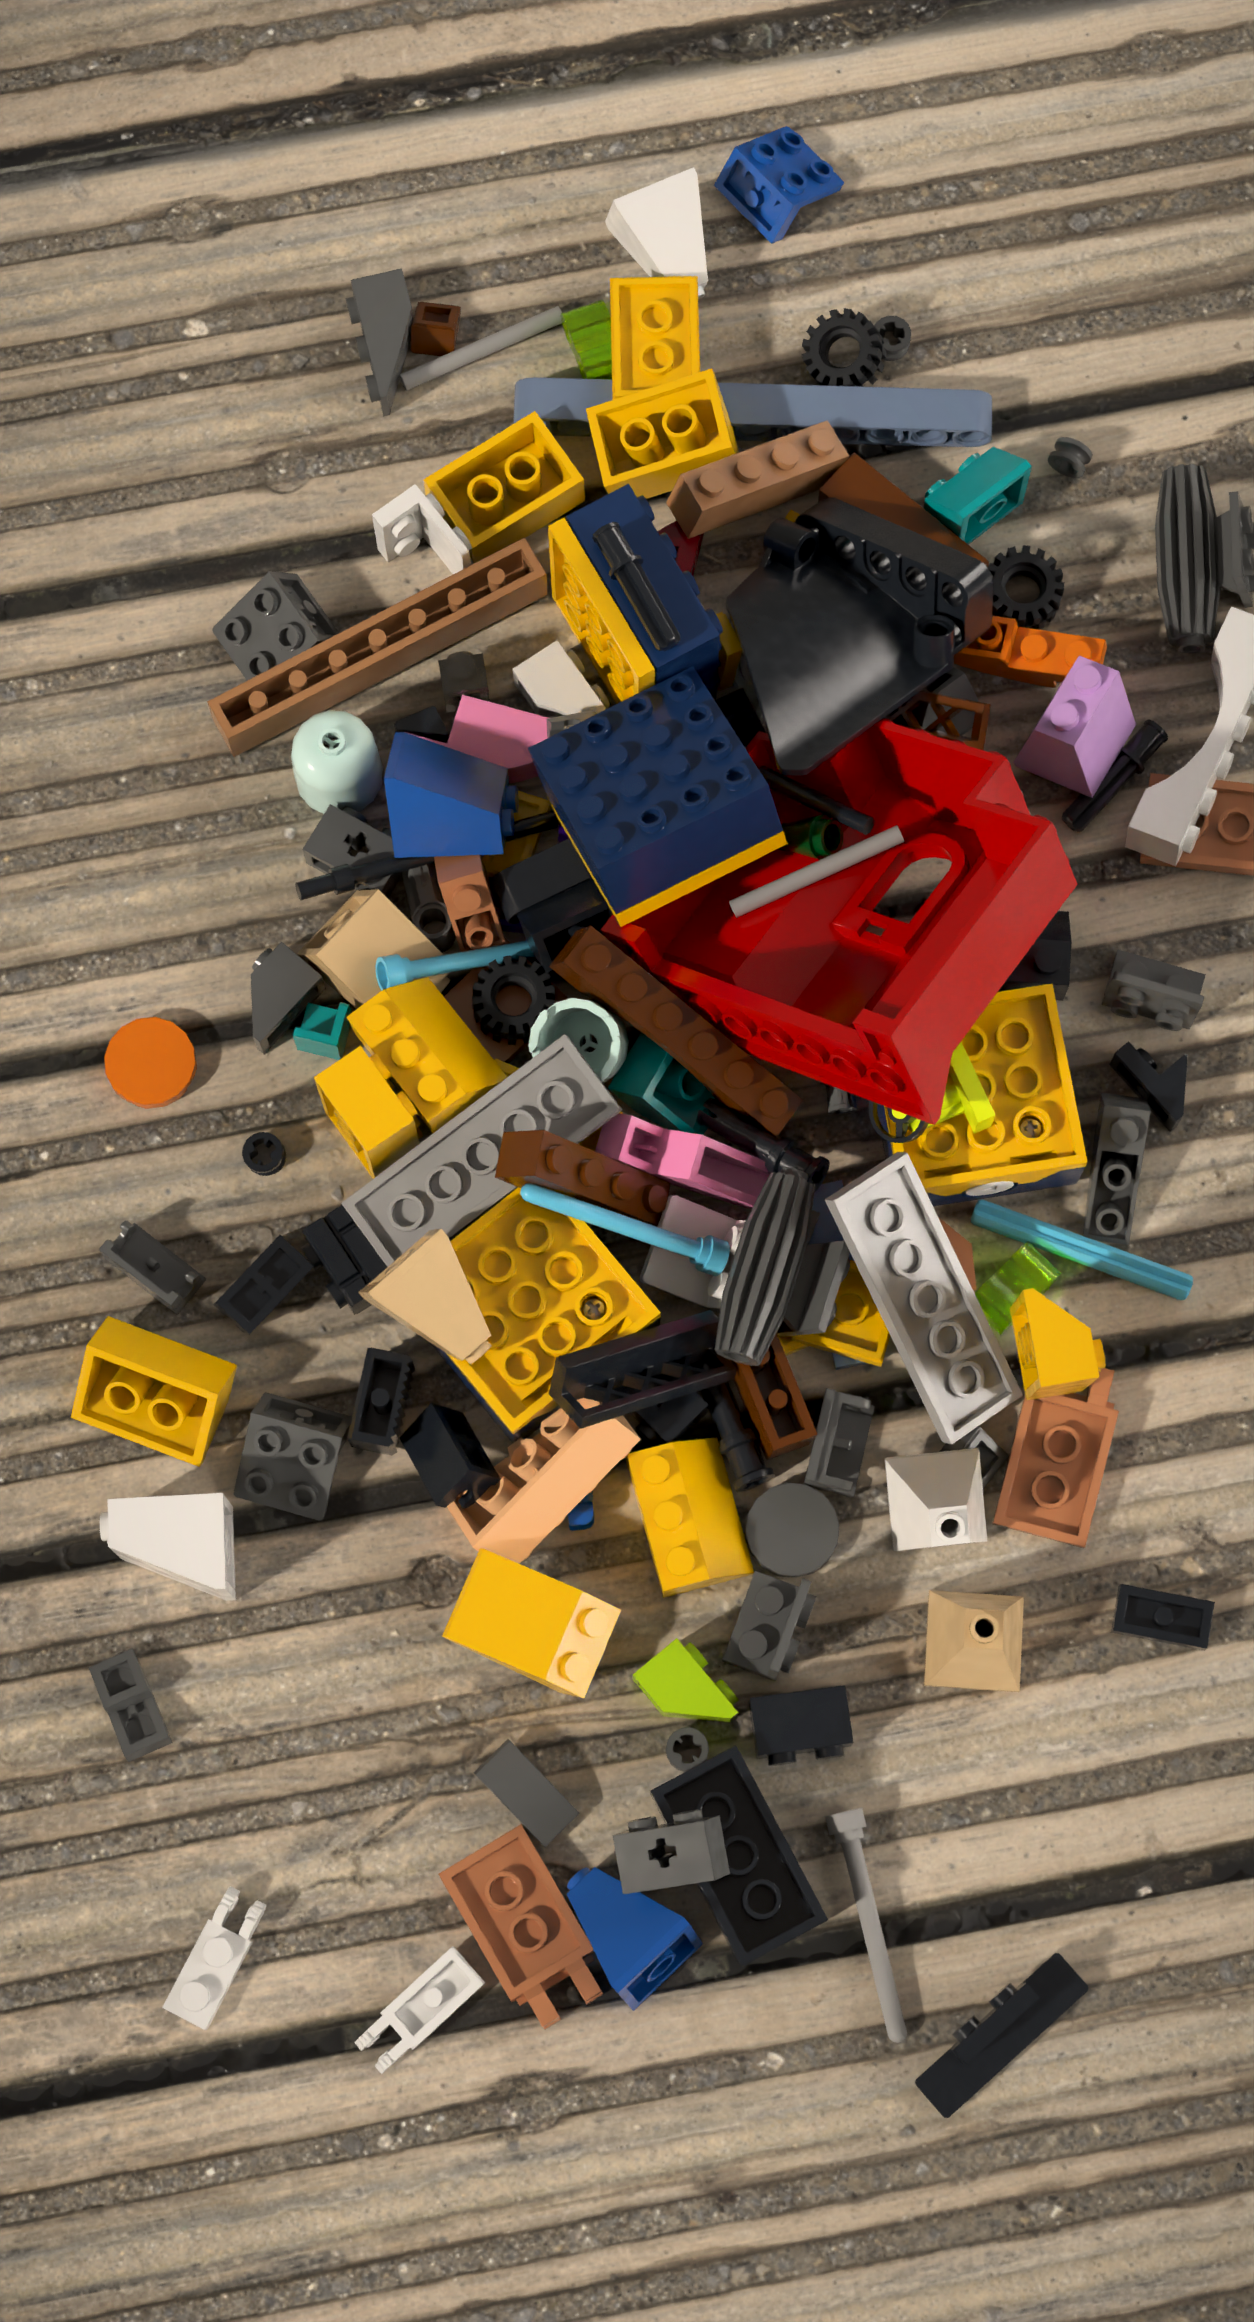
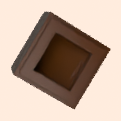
M418 302L411 326V351L416 354L443 356L455 351L461 307Z

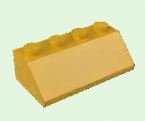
M1034 1288L1023 1290L1010 1307L1026 1401L1083 1391L1099 1378L1101 1368L1106 1367L1101 1339L1093 1340L1091 1328Z

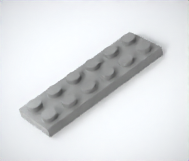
M564 1034L341 1204L388 1267L429 1230L442 1229L447 1234L449 1240H451L518 1188L495 1178L503 1132L545 1130L579 1144L620 1113L622 1109L570 1038Z
M895 1153L826 1198L825 1202L941 1441L947 1444L955 1443L1023 1396L908 1153Z

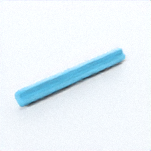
M983 1199L978 1200L971 1216V1223L973 1225L1178 1300H1185L1193 1285V1277L1189 1274Z

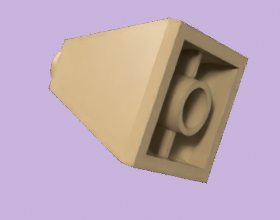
M442 1229L429 1230L358 1292L364 1300L457 1360L463 1361L466 1359L469 1364H472L492 1346L487 1341L491 1333L452 1244Z
M929 1590L924 1686L1020 1692L1024 1597ZM975 1628L981 1629L987 1638L980 1637L976 1633Z

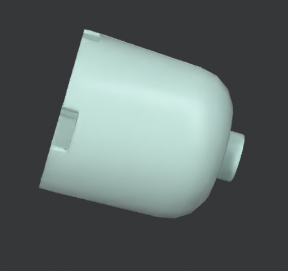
M328 710L313 715L300 726L293 739L291 760L298 791L305 802L311 808L323 814L330 804L340 810H343L344 807H349L360 812L373 802L382 787L383 765L373 733L364 722L346 711Z
M570 998L556 1002L539 1014L531 1028L528 1047L533 1058L566 1034L603 1084L619 1072L627 1057L629 1040L624 1023L619 1016L596 1001ZM591 1035L597 1039V1043L592 1042ZM589 1047L596 1048L593 1052L586 1051Z

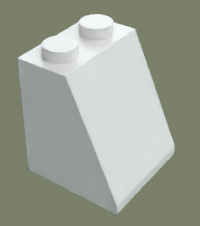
M223 1493L107 1499L108 1512L100 1513L101 1540L107 1541L108 1547L122 1560L223 1600H236L233 1506Z

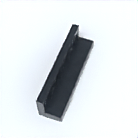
M711 1310L556 1357L549 1395L576 1425L582 1429L734 1380L737 1368L729 1359L715 1352L719 1318ZM706 1359L714 1369L705 1370L689 1365ZM665 1374L680 1378V1380L666 1382L651 1377ZM626 1386L642 1391L630 1395L614 1391L613 1388ZM586 1398L602 1402V1404L584 1409L577 1400Z

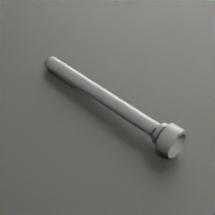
M858 1808L825 1816L829 1835L835 1836L836 1844H842L887 2034L891 2041L899 2043L906 2038L907 2030L860 1838L864 1837L862 1828L867 1827L863 1809Z

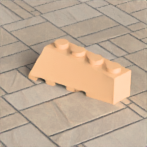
M586 1398L577 1400L584 1409L602 1404V1402ZM559 1408L541 1422L540 1433L532 1439H523L521 1437L507 1447L509 1456L494 1466L501 1479L495 1486L491 1485L468 1508L463 1509L459 1503V1499L467 1491L461 1492L447 1506L471 1546L477 1551L480 1548L486 1549L518 1564L527 1559L533 1549L555 1527L563 1522L571 1510L587 1494L591 1493L608 1472L620 1460L624 1459L641 1440L625 1417L622 1415L580 1429L565 1411Z

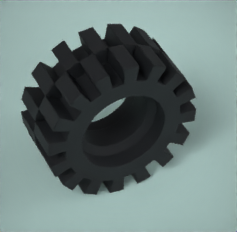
M844 308V314H840L837 309L829 311L831 318L827 320L823 315L819 316L816 320L820 325L816 329L810 325L806 331L810 339H803L802 347L806 351V353L802 354L803 362L807 365L806 369L819 385L864 387L863 384L866 381L873 385L878 380L874 373L876 370L882 373L885 366L881 358H886V350L882 346L885 342L873 323L859 311L856 315L852 309ZM843 337L856 339L860 347L857 359L847 367L833 366L829 361V350L832 344Z
M1023 545L1022 551L1019 553L1016 552L1015 546L1008 548L1006 556L1000 552L995 556L994 563H990L988 566L993 577L992 615L1016 619L1018 627L1032 628L1035 625L1036 629L1040 630L1044 628L1046 620L1052 621L1056 611L1059 609L1065 583L1062 582L1063 572L1061 568L1055 569L1057 561L1052 556L1048 560L1044 559L1045 551L1038 548L1036 555L1030 553L1031 546ZM1016 576L1029 577L1037 583L1040 594L1030 603L1022 604L1015 602L1006 592L1007 582Z
M504 956L503 963L498 964L496 959L489 963L487 971L484 969L480 971L478 982H474L472 1009H474L476 1023L480 1022L481 1031L485 1035L489 1032L492 1033L493 1040L498 1043L501 1042L502 1038L508 1039V1045H516L517 1039H523L524 1044L529 1043L531 1028L539 1014L555 1004L554 985H551L550 975L546 972L542 973L541 965L536 961L533 962L532 966L527 964V957L519 956L518 962H512L511 956ZM507 986H520L530 994L532 1003L523 1014L511 1016L503 1013L498 1008L495 1001L496 996L500 990Z

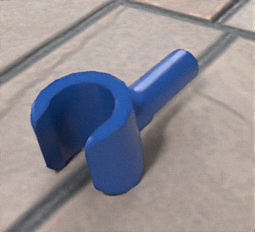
M593 1491L587 1494L581 1500L582 1502L578 1503L568 1514L569 1529L571 1531L585 1530L593 1526Z

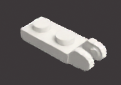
M231 1886L224 1894L212 1920L208 1919L162 2007L203 2030L209 2028L253 1943L250 1939L266 1908V1904L258 1900L255 1901L245 1915V1920L239 1934L223 1927L239 1900L240 1891Z
M452 1946L380 2012L382 2017L354 2043L362 2051L373 2045L380 2038V2034L390 2025L402 2037V2040L378 2058L375 2067L382 2074L410 2048L414 2050L486 1982L457 1949Z

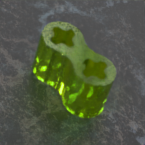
M601 299L561 313L562 327L575 356L582 379L612 380L611 317L605 302Z
M1026 1242L975 1292V1295L989 1325L1002 1335L1013 1325L1010 1307L1021 1292L1025 1289L1034 1288L1043 1295L1058 1280L1062 1273L1034 1246Z

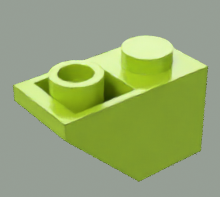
M676 1638L633 1674V1681L662 1716L730 1723L738 1715V1711L733 1706L739 1701L722 1679H719L716 1683L710 1679L703 1670L708 1662L691 1642L683 1646Z

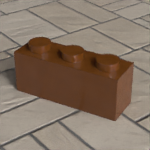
M776 1333L759 1366L746 1365L730 1360L737 1368L734 1381L753 1429L759 1436L758 1442L766 1461L808 1446L817 1436L816 1429Z

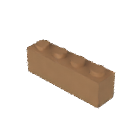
M828 420L680 474L666 504L689 539L819 490L849 458V454Z

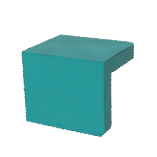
M340 1002L337 1010L308 1003L301 1028L295 1027L293 1034L297 1050L340 1060L343 1056L351 1028L346 1018L352 1013L350 1005Z

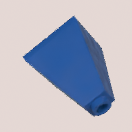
M588 1867L581 1869L567 1884V1888L570 1890L567 1896L611 1986L633 2011L704 1944L683 1916L640 1892L623 1894L621 1881L596 1867L592 1870Z

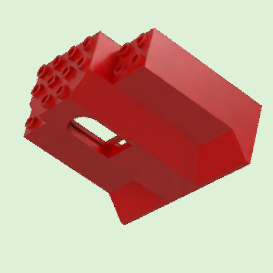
M883 718L809 774L787 777L874 818V827L867 835L840 823L843 830V844L840 851L898 825L905 842L736 918L729 901L819 861V859L791 851L776 849L620 927L615 916L612 915L602 927L601 932L604 937L747 1054L935 1125L941 1115L953 1051L1078 884L1070 867L1069 859L1065 855L1056 833V827L1050 820L1041 815H1030L1024 795L1017 784L1007 757L996 751L987 752L970 747L959 740L950 741L931 735L923 729L914 730L900 726L889 719ZM758 731L745 749L758 769L761 766H766L779 772L768 734ZM770 789L781 823H791L821 815V813ZM935 857L952 862L947 874L909 924L872 911L902 871L911 863L923 858ZM870 924L886 929L881 936L865 931Z

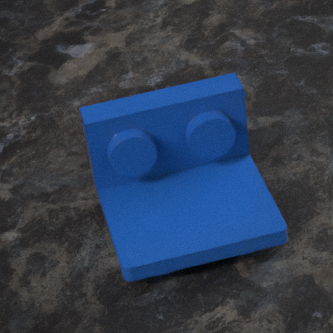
M785 126L736 146L714 186L773 244L783 239L801 207L840 191L844 181L826 161L822 160L804 142L797 132Z

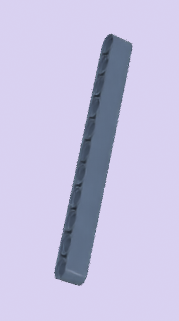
M536 377L520 379L515 384L513 424L536 411L553 436L592 437L586 408L612 400V380ZM718 383L736 441L769 442L828 420L842 444L980 447L990 443L992 440V396L981 390Z

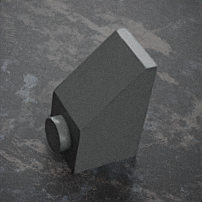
M282 941L274 950L268 948L259 955L252 966L254 971L250 974L253 1038L257 1049L264 1055L306 1011L307 1004L313 1003L326 989L322 976Z

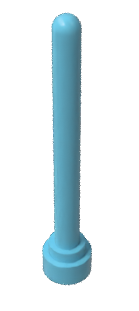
M526 940L410 961L407 957L401 958L398 954L382 956L376 960L375 971L378 985L382 991L386 988L411 982L417 978L489 966V963L495 959L498 964L503 963L504 956H511L512 961H518L519 956L527 957V959L535 958Z
M532 1183L525 1184L520 1191L522 1199L526 1202L689 1257L690 1263L694 1264L700 1272L718 1276L727 1264L730 1245L728 1241L708 1235L705 1238L698 1237L694 1240Z

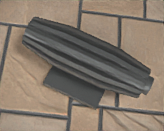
M1195 464L1171 466L1162 472L1155 521L1158 596L1169 644L1175 647L1178 646V651L1182 653L1201 652L1205 649L1207 643L1213 642L1221 588L1239 594L1244 608L1253 607L1254 555L1252 549H1254V522H1252L1251 507H1243L1238 491L1229 492L1230 510L1217 517L1207 471L1204 467L1195 466Z
M782 1167L781 1172H771L745 1221L721 1300L715 1352L726 1359L746 1365L759 1366L776 1333L780 1337L825 1333L836 1315L837 1305L835 1300L840 1283L846 1278L850 1269V1259L848 1258L850 1251L844 1240L807 1245L815 1186L811 1182H807L809 1175L801 1170Z

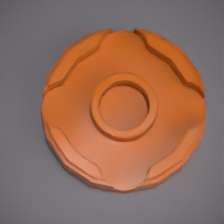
M157 1017L139 1018L122 1026L109 1041L104 1056L105 1073L115 1093L127 1102L145 1109L165 1107L180 1099L187 1091V1087L191 1084L192 1078L194 1079L197 1070L196 1052L186 1032L173 1022Z

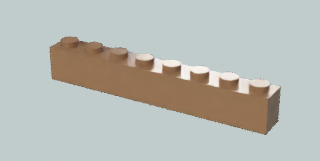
M523 538L207 701L212 719L231 754L235 757L548 595L546 573L527 540Z

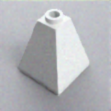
M694 167L613 200L605 220L607 228L650 277L698 276V300L704 297L705 292L703 289L708 282L698 177Z
M979 1448L885 1458L893 1551L987 1542Z

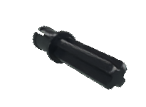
M611 522L602 526L594 532L592 539L598 545L610 567V578L619 582L655 648L658 651L664 652L672 649L681 641V636L641 567L643 564L642 557L634 554L618 522Z
M1150 719L1146 720L1138 732L1121 748L1120 753L1093 798L1081 793L1063 812L1062 820L1073 831L1082 832L1135 773L1142 774L1146 761L1168 740L1165 730L1156 722Z

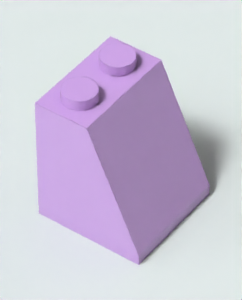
M1078 656L1015 758L1014 765L1093 798L1120 753L1121 748L1136 726L1120 672Z

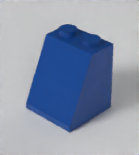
M395 732L384 775L394 857L504 854L507 836H514V813H518L519 808L518 788L516 785L510 786L508 768L405 732Z

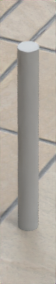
M556 306L399 375L403 387L408 391L564 323L562 311L559 306Z
M898 825L739 896L729 901L736 918L899 845L905 842Z

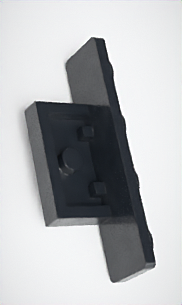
M1053 1954L1017 1988L1011 1982L1002 1988L989 2001L994 2009L982 2020L979 2021L973 2015L952 2034L957 2042L915 2080V2085L942 2117L949 2118L1088 1991V1985L1061 1954Z

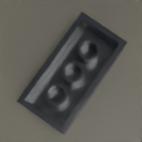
M736 1745L650 1790V1795L665 1824L674 1822L673 1814L696 1809H702L703 1818L720 1815L730 1874L715 1881L696 1884L740 1968L828 1921L825 1912Z

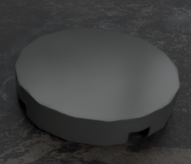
M788 1482L769 1488L755 1500L747 1515L745 1535L750 1553L762 1568L777 1576L799 1577L815 1573L829 1561L838 1544L840 1525L835 1508L823 1493L806 1484Z

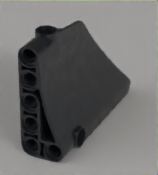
M827 497L799 515L795 522L780 517L770 524L764 536L763 548L765 554L759 567L726 599V608L752 678L777 768L782 775L803 776L816 769L954 667V655L991 628L993 577L988 567L974 557L837 498Z

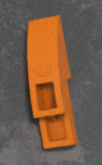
M992 616L991 628L954 655V664L1011 680L1056 688L1057 682L1064 680L1078 656L1103 665L1107 644L1105 639L1018 627L1016 619Z

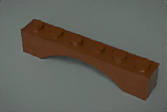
M592 926L577 930L549 966L583 995L596 1001L628 1022L669 1053L696 1077L720 1104L771 1133L773 1136H778L804 1101Z

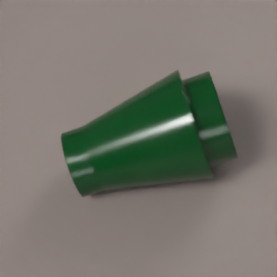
M821 814L791 823H781L787 844L778 848L780 851H791L821 860L839 852L842 847V827L838 821Z

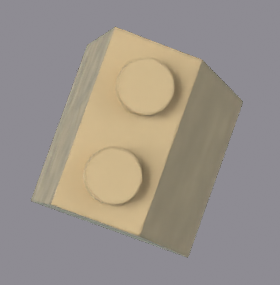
M379 889L357 890L297 953L301 959L322 976L328 985L356 1009L381 991L375 971L378 957L398 954L401 958L407 957L410 961L443 955ZM449 973L428 976L440 993L450 982V979L447 977Z

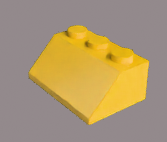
M712 368L586 408L604 488L608 494L629 484L636 497L643 495L648 499L672 491L680 474L739 453L733 427Z
M429 977L383 989L346 1017L355 1035L371 1055L376 1053L391 1074V1081L399 1091H404L418 1115L432 1133L436 1132L507 1078Z
M107 1316L86 1346L71 1418L200 1467L204 1462L229 1401L237 1365Z
M717 1437L670 1442L627 1455L628 1470L663 1598L754 1574L723 1457L718 1450L719 1443Z

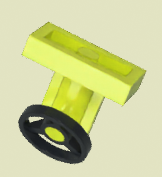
M960 1042L952 1053L941 1115L936 1124L965 1113L975 1134L992 1126L995 1112L962 1042ZM869 1101L871 1124L875 1131L889 1142L905 1143L913 1141L922 1135L927 1128L934 1126L907 1114L887 1108L890 1119L896 1123V1137L892 1136L883 1128L879 1121L878 1103ZM908 1126H909L910 1129H911L912 1134H910L909 1136L905 1137L906 1132H907V1129H908Z

